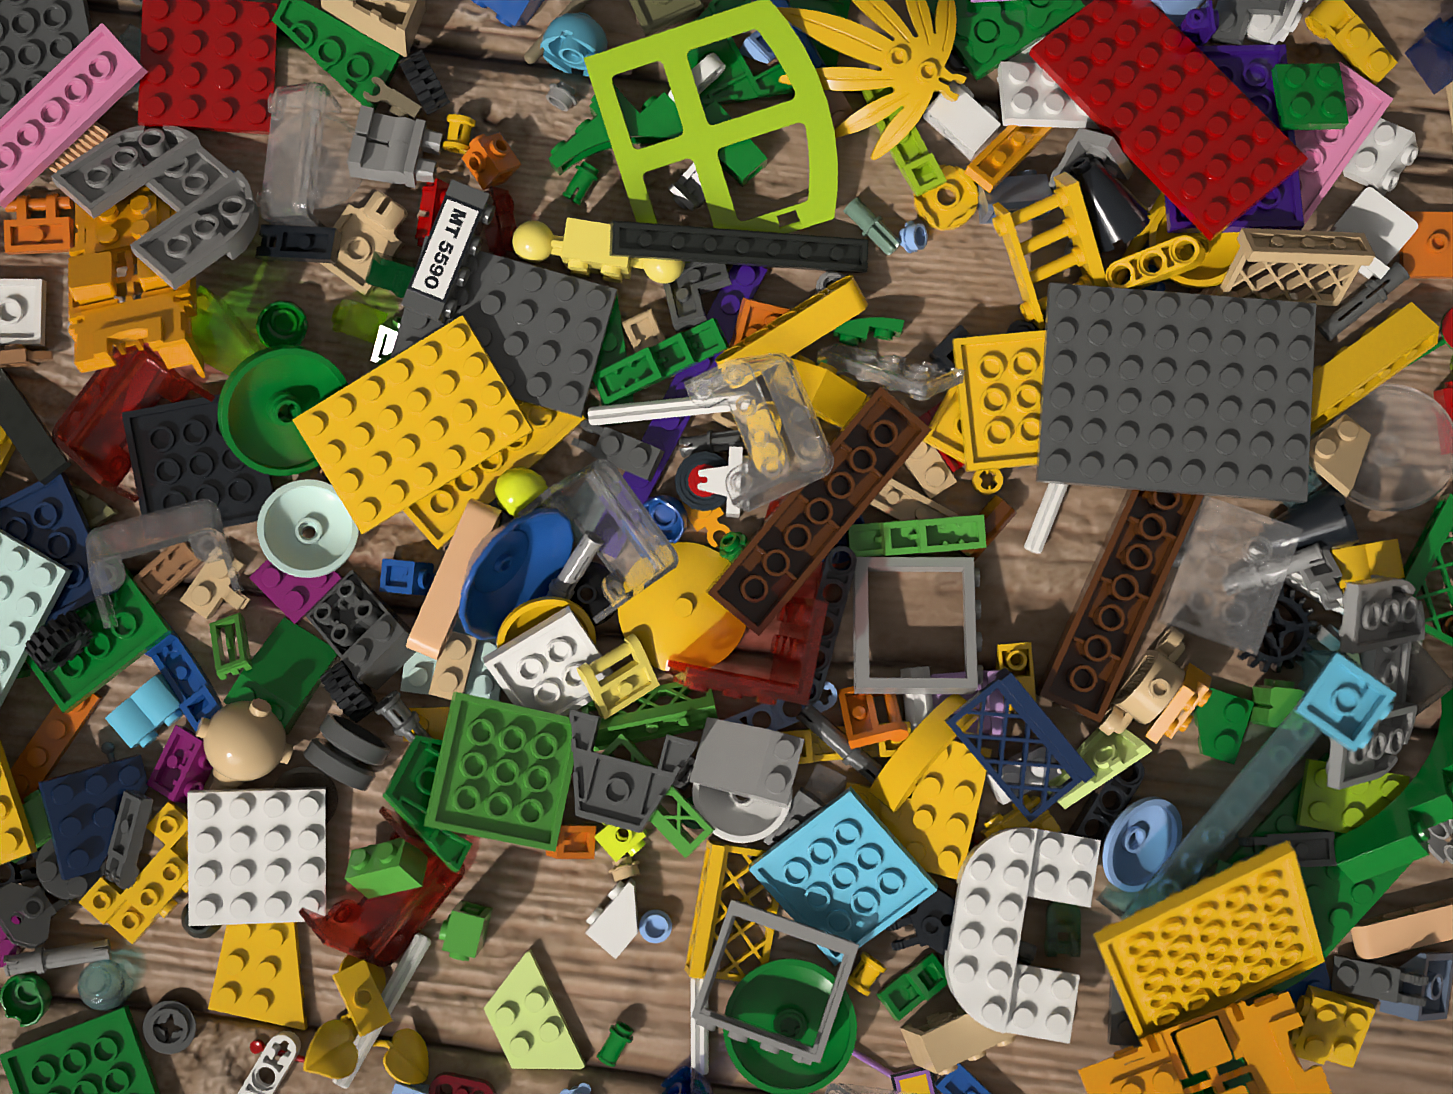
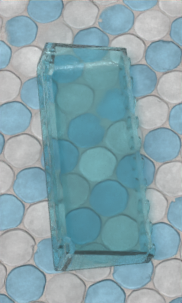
M1329 650L1304 651L1302 654L1305 660L1303 662L1296 661L1303 669V680L1300 681L1298 686L1306 691L1333 652L1339 653L1360 669L1362 668L1345 652ZM1292 710L1140 892H1116L1106 887L1096 900L1119 920H1123L1141 908L1150 907L1165 900L1172 893L1181 892L1198 884L1215 867L1218 861L1325 734L1313 723Z

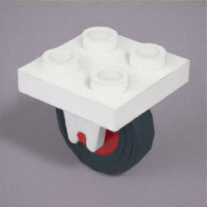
M729 446V464L718 454L707 451L697 452L685 458L677 468L675 476L676 491L681 500L692 509L700 511L715 510L727 501L726 517L739 518L740 510L746 511L748 489H741V478H748L749 455H743V447Z

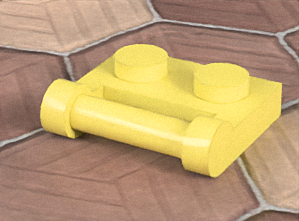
M634 634L624 638L623 644L592 663H584L576 668L599 715L604 719L609 718L660 686L639 639ZM632 654L633 661L598 682L596 675Z

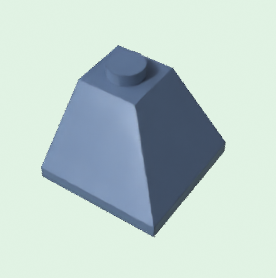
M1453 952L1419 953L1400 968H1405L1407 972L1428 976V985L1419 986L1404 982L1403 992L1426 997V1006H1415L1401 1002L1393 1003L1379 999L1381 1002L1379 1011L1417 1022L1447 1019L1453 977Z

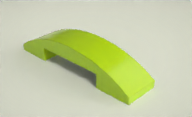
M888 87L865 90L862 93L866 103L869 104L893 93L894 89ZM903 106L876 123L880 134H882L886 126ZM916 126L889 151L906 182L917 197L947 182L933 153H929Z

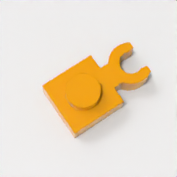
M682 502L688 513V519L695 530L699 532L703 528L707 529V540L713 548L718 546L713 539L716 531H723L725 534L731 532L726 525L719 524L717 521L718 518L725 515L720 507L715 510L700 511L692 509Z

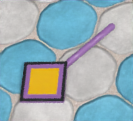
M856 1049L853 1050L852 1055L891 1078L895 1094H938L937 1088L934 1085L933 1072L917 1067L894 1073Z

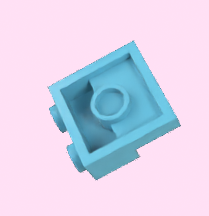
M1333 652L1293 710L1347 750L1356 752L1358 747L1362 749L1369 743L1374 734L1371 729L1378 719L1383 720L1391 712L1394 703L1391 701L1396 693L1339 653Z

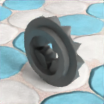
M177 1000L161 1001L153 1006L145 1016L143 1022L144 1037L150 1047L157 1052L163 1054L179 1053L187 1048L194 1039L198 1030L195 1022L196 1016L189 1010V1005L179 1003ZM173 1015L174 1024L178 1025L181 1029L175 1030L171 1037H169L168 1028L158 1024L168 1022Z

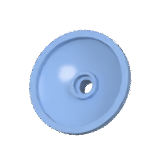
M1146 797L1125 808L1112 823L1103 846V868L1107 879L1120 890L1138 892L1150 887L1166 873L1173 863L1181 843L1182 821L1178 810L1172 803L1160 797Z

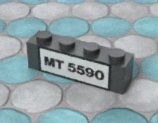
M453 179L451 180L401 305L405 309L441 324L445 323L447 317L452 318L458 304V300L455 299L459 286H465L470 275V268L467 266L471 256H477L482 246L483 237L480 234L484 224L489 225L495 213L496 207L493 205L494 201L490 194Z

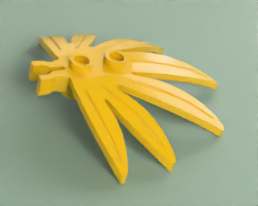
M851 0L875 24L893 37V41L866 26L839 16L807 9L778 7L777 9L787 19L789 24L804 34L838 52L878 66L881 69L878 71L857 67L816 68L823 90L865 91L888 87L894 89L893 93L865 105L834 129L835 138L846 136L878 123L903 106L880 135L871 153V160L878 159L906 137L922 117L933 92H941L943 97L951 102L957 101L959 94L952 92L948 85L939 81V79L947 83L954 81L961 85L965 83L967 78L961 74H951L944 67L950 56L956 34L957 18L954 0H938L935 13V34L933 33L931 14L926 0H905L911 21L917 33L916 38L898 14L884 0ZM787 75L779 77L778 81L780 83L791 85Z

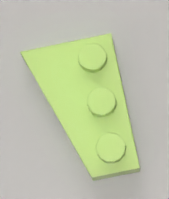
M1097 728L1076 750L1096 775L1086 783L1081 781L1060 798L1057 803L1064 809L1068 808L1152 752V750L1146 743L1127 729L1123 733L1117 734L1113 732L1108 736ZM1060 769L1062 774L1050 780L1048 785L1061 786L1071 777L1064 769Z

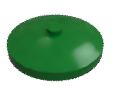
M277 345L260 350L243 360L233 370L222 388L218 403V423L223 439L239 460L261 473L289 476L309 471L319 466V463L292 419L348 386V383L340 370L329 359L310 348L298 345Z
M782 958L766 962L751 970L736 985L727 1002L725 1015L813 1046L835 976L825 968L807 960ZM844 989L820 1063L812 1061L811 1066L792 1060L793 1054L781 1049L779 1054L765 1051L760 1048L761 1042L748 1038L747 1043L732 1039L728 1037V1030L723 1029L727 1052L734 1066L754 1086L771 1094H809L830 1084L848 1064L855 1047L857 1019L853 1003L846 989Z

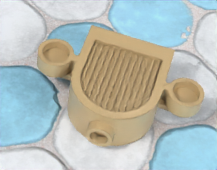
M1172 626L1161 637L1155 650L1145 651L1114 693L1110 702L1113 706L1106 711L1102 722L1098 723V729L1108 736L1113 732L1120 734L1125 731L1131 721L1147 724L1161 713L1174 697L1185 678L1186 672L1175 664L1185 650V645L1182 642L1184 634Z

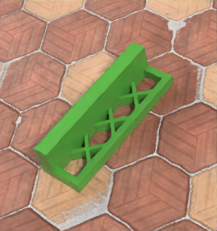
M709 675L660 685L634 701L641 705L636 711L627 713L621 709L607 719L601 718L594 752L606 749L621 733H624L633 743L666 737V734L676 735L704 729L707 717L718 719ZM705 687L706 697L696 699L687 697L691 690ZM668 695L673 698L668 705L659 706L654 703L661 696ZM593 701L581 707L582 712L590 714V711L597 710Z
M621 733L602 752V754L616 757L613 752L623 744L631 753L632 762H636L637 759L641 764L655 767L624 733ZM672 785L666 795H671L677 801V815H671L660 804L650 822L684 858H687L715 828ZM682 807L689 815H682ZM682 819L695 820L704 831L694 839L682 827Z

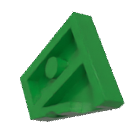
M1209 688L1213 691L1210 698L1202 708L1197 705L1194 712L1195 725L1199 733L1197 738L1200 754L1235 765L1254 702Z

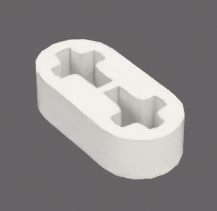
M715 53L706 56L692 69L699 94L715 81L726 67ZM670 90L668 96L675 103L672 91Z

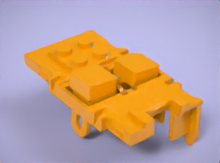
M145 185L95 219L75 203V226L78 232L75 233V247L69 249L71 257L68 258V320L71 324L68 327V332L75 341L74 363L80 373L117 366V362L113 357V345L118 348L122 355L126 354L125 347L136 345L140 351L144 350V343H148L153 351L159 352L168 369L192 364L197 374L204 378V358L192 337V320L189 318L197 316L196 275L174 290L136 257L130 247L133 242L177 213ZM134 264H137V274H136V275H134V273H135V266H134ZM127 266L126 276L117 277V268ZM141 294L140 299L133 300V298H135V295ZM114 296L125 297V302L120 303L118 298L115 299Z
M1288 991L1275 994L1270 993L1254 999V1003L1248 1006L1244 1000L1232 1003L1139 1038L1141 1046L1136 1048L1133 1045L1113 1052L1114 1056L1077 1069L1087 1094H1192L1211 1086L1215 1094H1332L1322 1066L1314 1065L1303 1070L1292 1046L1287 1031L1301 1027L1304 1024ZM1217 1015L1235 1059L1242 1058L1245 1066L1219 1076L1215 1066L1232 1060V1054L1217 1020L1210 1019L1178 1031L1175 1034L1177 1044L1180 1047L1190 1073L1197 1074L1206 1070L1209 1080L1183 1089L1181 1080L1188 1078L1170 1033ZM1249 1073L1251 1081L1246 1082L1248 1091L1244 1085L1228 1091L1225 1090L1222 1082Z

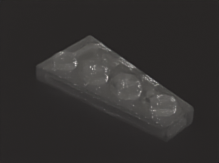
M841 343L818 350L817 363H827L838 369L837 373L846 372L855 375L856 379L860 381H873L882 384L886 390H900L909 393L910 397L916 400H928L933 395L963 383L964 370L952 368L949 373L937 371L938 364L924 361L922 365L905 364L906 357L885 355L877 358V351Z

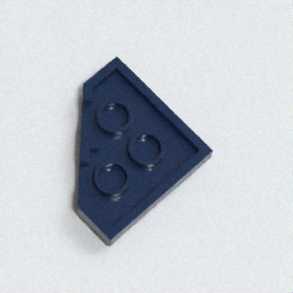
M140 754L38 782L63 880L97 871L108 855L124 791L136 790L145 794L149 787Z

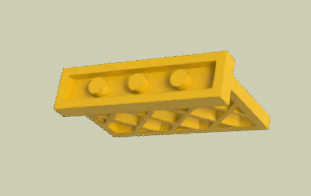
M707 840L684 968L689 977L702 979L706 975L710 957L715 946L712 948L713 939L715 938L716 941L718 939L715 933L716 923L725 918L728 910L721 900L722 890L734 883L743 896L738 901L747 902L749 905L754 906L750 898L765 887L759 884L745 894L736 880L749 871V865L753 861L750 860L748 855L758 858L767 850ZM729 852L742 854L748 865L734 875L731 874L726 866ZM725 872H726L727 875L729 876V879H727V880L724 882V876H725ZM770 894V905L764 910L777 914L779 903ZM720 905L724 911L718 915ZM735 920L734 926L737 930L730 934L727 944L741 934L750 948L734 960L725 947L724 952L731 963L718 970L715 978L740 982L746 974L743 973L738 964L753 953L760 961V965L769 962L774 929L764 926L766 929L764 938L755 945H752L744 931L755 923L748 921L740 927ZM762 947V953L760 956L757 950ZM735 967L739 973L729 971Z

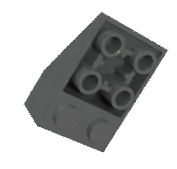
M353 570L306 615L308 620L356 678L375 690H378L416 653V651L406 648L412 629Z

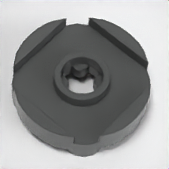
M51 838L43 845L37 856L36 874L43 888L49 894L60 899H75L85 895L99 878L104 876L106 863L104 860L97 871L63 880Z

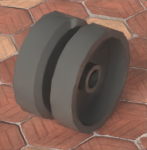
M328 713L319 727L326 739H312L303 753L305 758L332 778L357 790H368L376 777L374 770L369 764L374 766L384 764L391 752L390 746L370 731L349 719L334 713Z

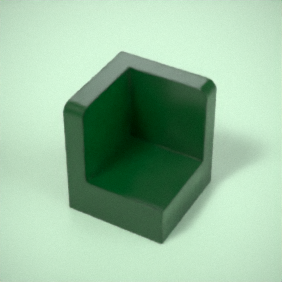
M374 251L365 281L369 285L390 290L397 297L404 298L416 266L411 261Z

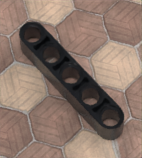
M836 544L823 560L792 676L791 691L793 697L802 705L809 706L815 704L822 695L853 580L857 558L855 553L844 544ZM839 551H845L849 555V563L842 569H837L832 565V557ZM831 583L837 584L841 588L840 596L833 601L826 600L823 597L824 588ZM821 616H828L832 619L831 629L824 633L816 631L814 628L816 619ZM818 648L824 652V657L820 663L810 664L806 661V654L810 649ZM807 680L815 684V690L811 695L802 696L797 692V687L802 681Z
M1139 760L1132 764L1133 774L1130 778L1122 779L1120 774H1117L1092 791L1069 829L1068 835L1101 840V850L1112 823L1127 807L1144 778V767ZM1108 791H1114L1116 794L1115 804L1105 808L1102 803L1103 795ZM1097 819L1099 822L1098 832L1088 836L1085 832L1086 823L1089 820Z

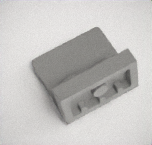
M1079 127L1074 138L1069 141L1066 153L1060 164L1052 172L1049 187L1052 191L1057 189L1053 177L1065 171L1069 174L1071 171L1070 166L1083 157H1088V159L1096 158L1115 177L1129 180L1134 168L1114 137Z

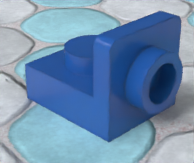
M382 559L379 591L427 596L434 580L433 563Z

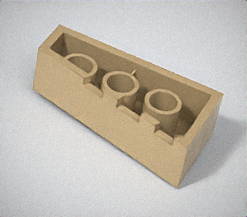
M957 1004V1012L955 1013L945 1012L939 1014L937 1012L927 1016V1024L915 1029L910 1023L900 1028L914 1064L933 1073H939V1075H946L955 1071L958 1068L957 1064L966 1059L974 1061L982 1058L987 1054L986 1050L995 1045L1001 1047L1016 1040L1015 1035L1017 1034L1001 1033L985 1027L968 1015L960 1004Z

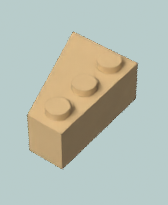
M321 0V7L323 12L407 57L425 14L426 1Z

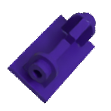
M1207 0L1201 8L1190 10L1178 28L1196 46H1204L1219 27L1218 10L1213 9L1212 0Z

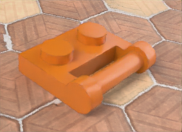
M854 686L838 690L850 749L887 740L899 742L909 736L907 725L902 721L896 694H854ZM882 696L884 698L889 720L888 724L879 725L873 697Z

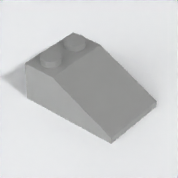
M707 717L689 782L786 808L805 739L774 730Z

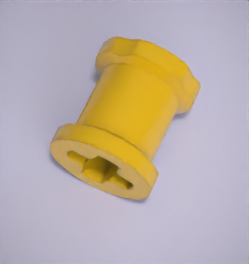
M448 114L447 122H449L446 141L442 142V149L464 155L470 149L471 130L476 126V120L464 115Z
M863 951L860 955L862 959L852 974L849 975L847 983L865 996H869L871 993L870 987L880 973H885L887 967L875 957Z

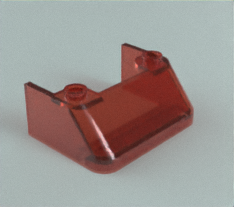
M145 343L144 350L139 351L136 345L125 347L126 354L122 355L118 348L114 346L113 357L117 362V366L96 370L55 424L52 431L53 442L95 481L135 503L139 497L122 482L131 468L130 455L124 449L127 439L122 412L154 407L161 397L170 402H178L184 399L190 390L195 391L211 402L215 398L212 393L179 367L168 369L160 354L153 351Z
M382 806L379 813L394 828L389 841L402 838L404 841L416 846L429 858L423 886L370 899L364 896L359 903L350 899L342 900L334 904L325 916L304 907L298 912L324 945L361 960L365 959L366 962L378 967L389 966L402 955L414 936L421 931L465 873L464 863L458 872L452 871L399 814Z

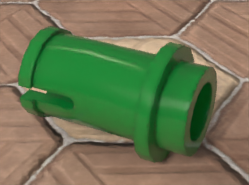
M585 161L580 166L576 165L577 172L566 190L562 193L563 196L570 199L575 189L578 188V192L572 200L577 205H581L592 183L599 180L597 175L600 171Z
M617 1021L615 1025L610 1026L609 1031L611 1033L597 1054L599 1060L610 1067H615L627 1043L633 1041L632 1034L634 1030L621 1021Z

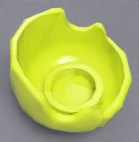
M520 466L507 469L497 479L494 490L500 508L515 517L522 516L536 508H544L549 497V489L544 478L535 471Z

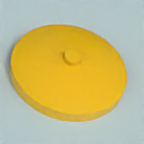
M690 542L662 545L642 556L631 567L623 580L618 596V619L622 633L625 638L634 634L639 639L650 664L658 669L681 674L694 673L711 668L724 660L735 649L744 634L746 625L706 592L730 563L727 558H722L719 552L712 548Z

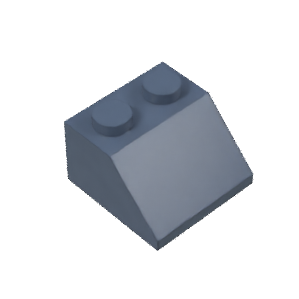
M1036 170L1020 171L1017 173V176L1006 177L991 193H988L977 184L979 224L993 223L992 218L996 217L993 204L997 202L1010 213H1013L1053 195L1052 189L1049 187L1047 174H1037ZM1051 210L1028 221L1044 220Z

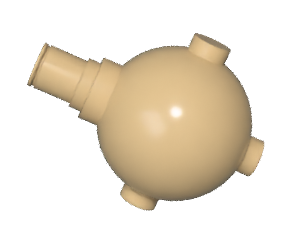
M263 699L230 703L218 710L211 719L202 717L196 731V736L203 738L205 755L213 767L214 780L209 790L236 789L244 781L255 780L267 775L279 762L288 764L294 747L286 743V733L282 722H279L278 718L271 711V705Z

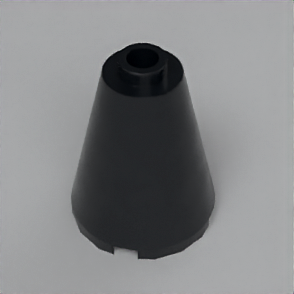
M1083 157L1070 166L1071 171L1069 175L1079 182L1099 253L1115 249L1112 243L1120 239L1124 243L1131 241L1149 224L1150 219L1148 215L1151 214L1148 208L1096 158L1088 159V157Z
M1328 484L1307 498V502L1294 505L1264 524L1265 532L1259 535L1265 551L1272 550L1275 556H1280L1301 550L1315 543H1319L1322 550L1351 547L1358 544L1357 531L1351 514H1348L1344 505L1346 502L1343 495L1331 484Z

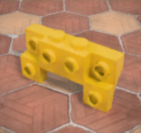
M168 801L146 826L165 845L136 877L137 881H135V884L129 889L122 890L113 882L108 881L105 878L106 876H102L79 901L102 924L108 922L131 944L139 941L160 916L166 918L177 907L179 903L175 899L182 891L188 893V814L173 801Z

